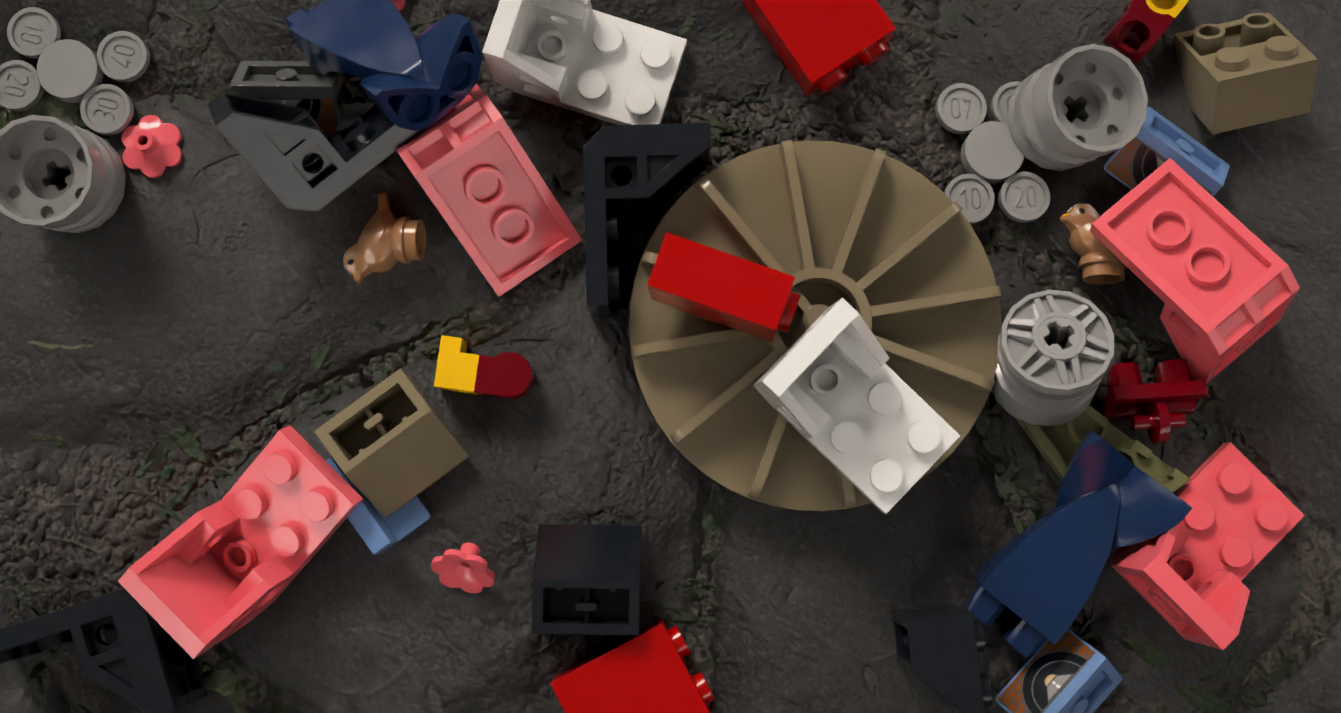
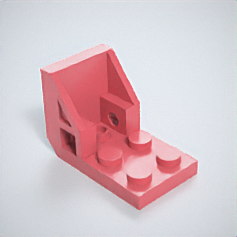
M477 84L458 105L449 110L441 119L420 131L397 149V152L498 297L582 241L580 235L487 94Z
M1171 158L1091 224L1090 232L1165 303L1160 315L1163 325L1181 359L1186 360L1192 376L1196 380H1205L1206 384L1279 323L1300 289L1289 265Z
M289 425L280 429L222 500L195 513L131 565L118 582L190 657L195 659L253 621L272 604L362 502L363 498Z
M1231 442L1223 443L1189 477L1191 480L1173 493L1192 507L1185 518L1165 533L1134 545L1120 547L1110 564L1185 640L1224 650L1239 635L1250 590L1241 581L1305 516Z

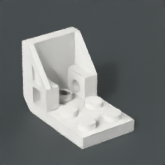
M500 0L482 53L493 80L515 93L616 125L661 124L687 46V39L593 10L591 0Z
M842 297L827 308L753 386L773 408L882 513L887 514L960 435L885 363L889 356L861 315Z

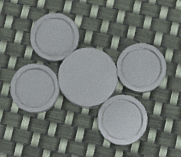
M37 7L24 8L11 18L7 27V37L10 45L25 57L39 59L37 69L21 60H11L0 65V105L12 111H26L40 101L45 89L61 101L68 103L81 102L80 114L83 122L98 134L115 135L128 127L134 114L131 98L119 87L111 84H102L104 74L118 82H131L140 78L149 66L150 53L142 39L128 31L113 32L101 41L96 54L79 41L72 39L60 40L61 29L58 21L44 9Z
M1018 81L1004 84L992 97L990 111L994 121L982 123L987 112L986 100L982 93L972 85L965 83L953 84L947 87L937 99L935 113L939 123L949 132L955 134L969 133L961 147L962 165L968 174L955 177L946 186L944 194L953 203L955 201L959 203L963 208L961 212L970 225L984 220L993 209L995 197L990 184L1003 182L998 193L999 206L1002 212L1013 221L1020 223L1032 222L1042 216L1049 206L1050 191L1041 177L1031 172L1015 173L1020 168L1024 155L1013 141L1008 124L1009 101L1020 83Z

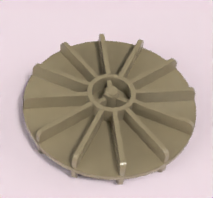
M792 140L781 141L780 144L759 148L740 155L701 177L675 202L652 234L641 257L630 302L629 336L636 377L644 399L656 422L670 442L690 463L720 485L751 500L775 507L801 511L849 509L872 503L773 408L753 386L823 312L842 297L861 315L889 356L885 363L960 435L919 480L936 469L954 452L971 430L984 407L989 393L992 392L995 383V370L998 367L996 359L997 339L1000 334L1002 319L999 298L1002 295L1000 286L996 285L994 273L984 247L974 229L962 214L961 210L963 208L957 201L953 203L941 189L922 174L904 163L885 155L886 151L878 148L870 150L857 145L834 141L807 140L792 142ZM668 232L795 276L790 291L801 296L787 333L776 330L773 341L770 342L652 300L647 283L665 233Z

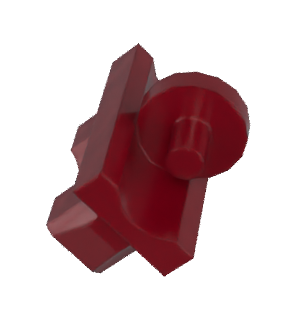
M1185 359L1166 360L1158 363L1154 369L1156 383L1142 384L1138 364L1130 362L1112 365L1107 373L1108 394L1100 405L1101 414L1109 420L1130 418L1131 429L1133 431L1147 430L1149 439L1154 444L1167 443L1170 438L1171 428L1185 427V414H1193L1196 411L1198 399L1206 398L1209 394L1205 380H1193Z

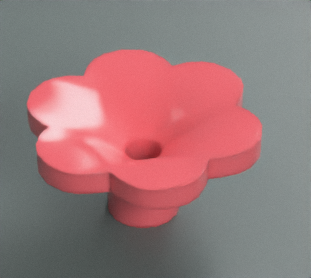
M155 115L144 116L138 123V126H129L122 134V142L126 147L122 156L124 164L130 169L141 170L149 178L161 177L167 167H175L182 161L183 152L178 146L182 139L180 129L174 124L163 123Z
M463 543L460 551L456 549L446 550L443 556L434 557L430 565L432 571L439 574V581L443 585L450 588H461L468 593H480L483 587L493 586L496 579L495 573L488 569V562L479 556L481 549L473 543Z

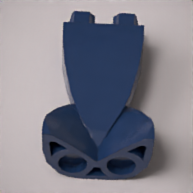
M324 0L311 11L299 8L286 18L289 31L311 67L323 75L329 72H341L363 77L361 86L368 97L391 122L400 128L419 131L429 127L458 105L471 92L478 81L482 61L479 41L470 20L460 14L454 13L445 16L417 37L414 36L410 26L391 0Z
M1089 430L1075 451L1064 474L1056 502V509L1035 522L988 559L975 575L979 584L973 590L965 607L973 612L975 618L990 627L1005 607L1018 615L1019 618L1003 637L1012 647L1028 658L1047 639L1056 644L1072 625L1093 592L1111 549L1134 545L1167 532L1180 523L1191 511L1192 507L1136 467L1095 432Z

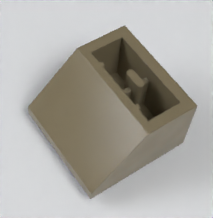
M1251 13L1239 20L1221 24H1202L1194 30L1174 34L1173 43L1190 108L1212 134L1311 112L1318 59L1270 13Z
M401 368L314 431L344 474L385 518L391 516L470 457L412 377Z

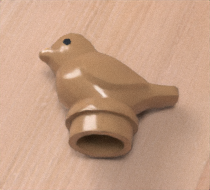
M386 192L378 193V210L362 230L358 242L351 246L344 254L343 264L346 271L354 277L356 283H360L364 277L372 272L382 273L389 271L397 262L409 264L412 260H422L426 250V231L423 221L411 220L409 216L397 219L391 211L388 194Z
M1079 203L1073 205L1067 210L1066 214L1060 217V220L1070 231L1069 242L1071 249L1081 257L1078 266L1082 271L1083 282L1089 284H1114L1125 280V269L1127 266L1090 232L1091 224L1100 215L1090 204Z

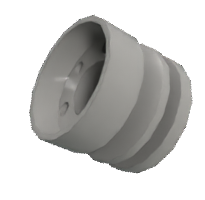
M1089 44L1071 49L1020 82L1009 101L1008 124L1014 143L1027 159L1041 168L1064 171L1080 167L1100 156L1123 148L1134 139L1146 119L1148 95L1141 74L1129 58L1112 47Z
M30 115L13 120L0 130L1 213L21 224L70 233H82L98 228L115 214L124 197L126 174L119 154L107 140L58 118ZM66 171H71V174L67 175ZM63 183L67 184L66 188L62 187Z
M1044 290L1029 294L1013 305L1001 326L997 339L996 359L998 367L995 370V383L992 389L997 402L1010 415L1032 425L1055 426L1074 420L1088 408L1114 355V333L1106 315L1090 300L1070 291Z

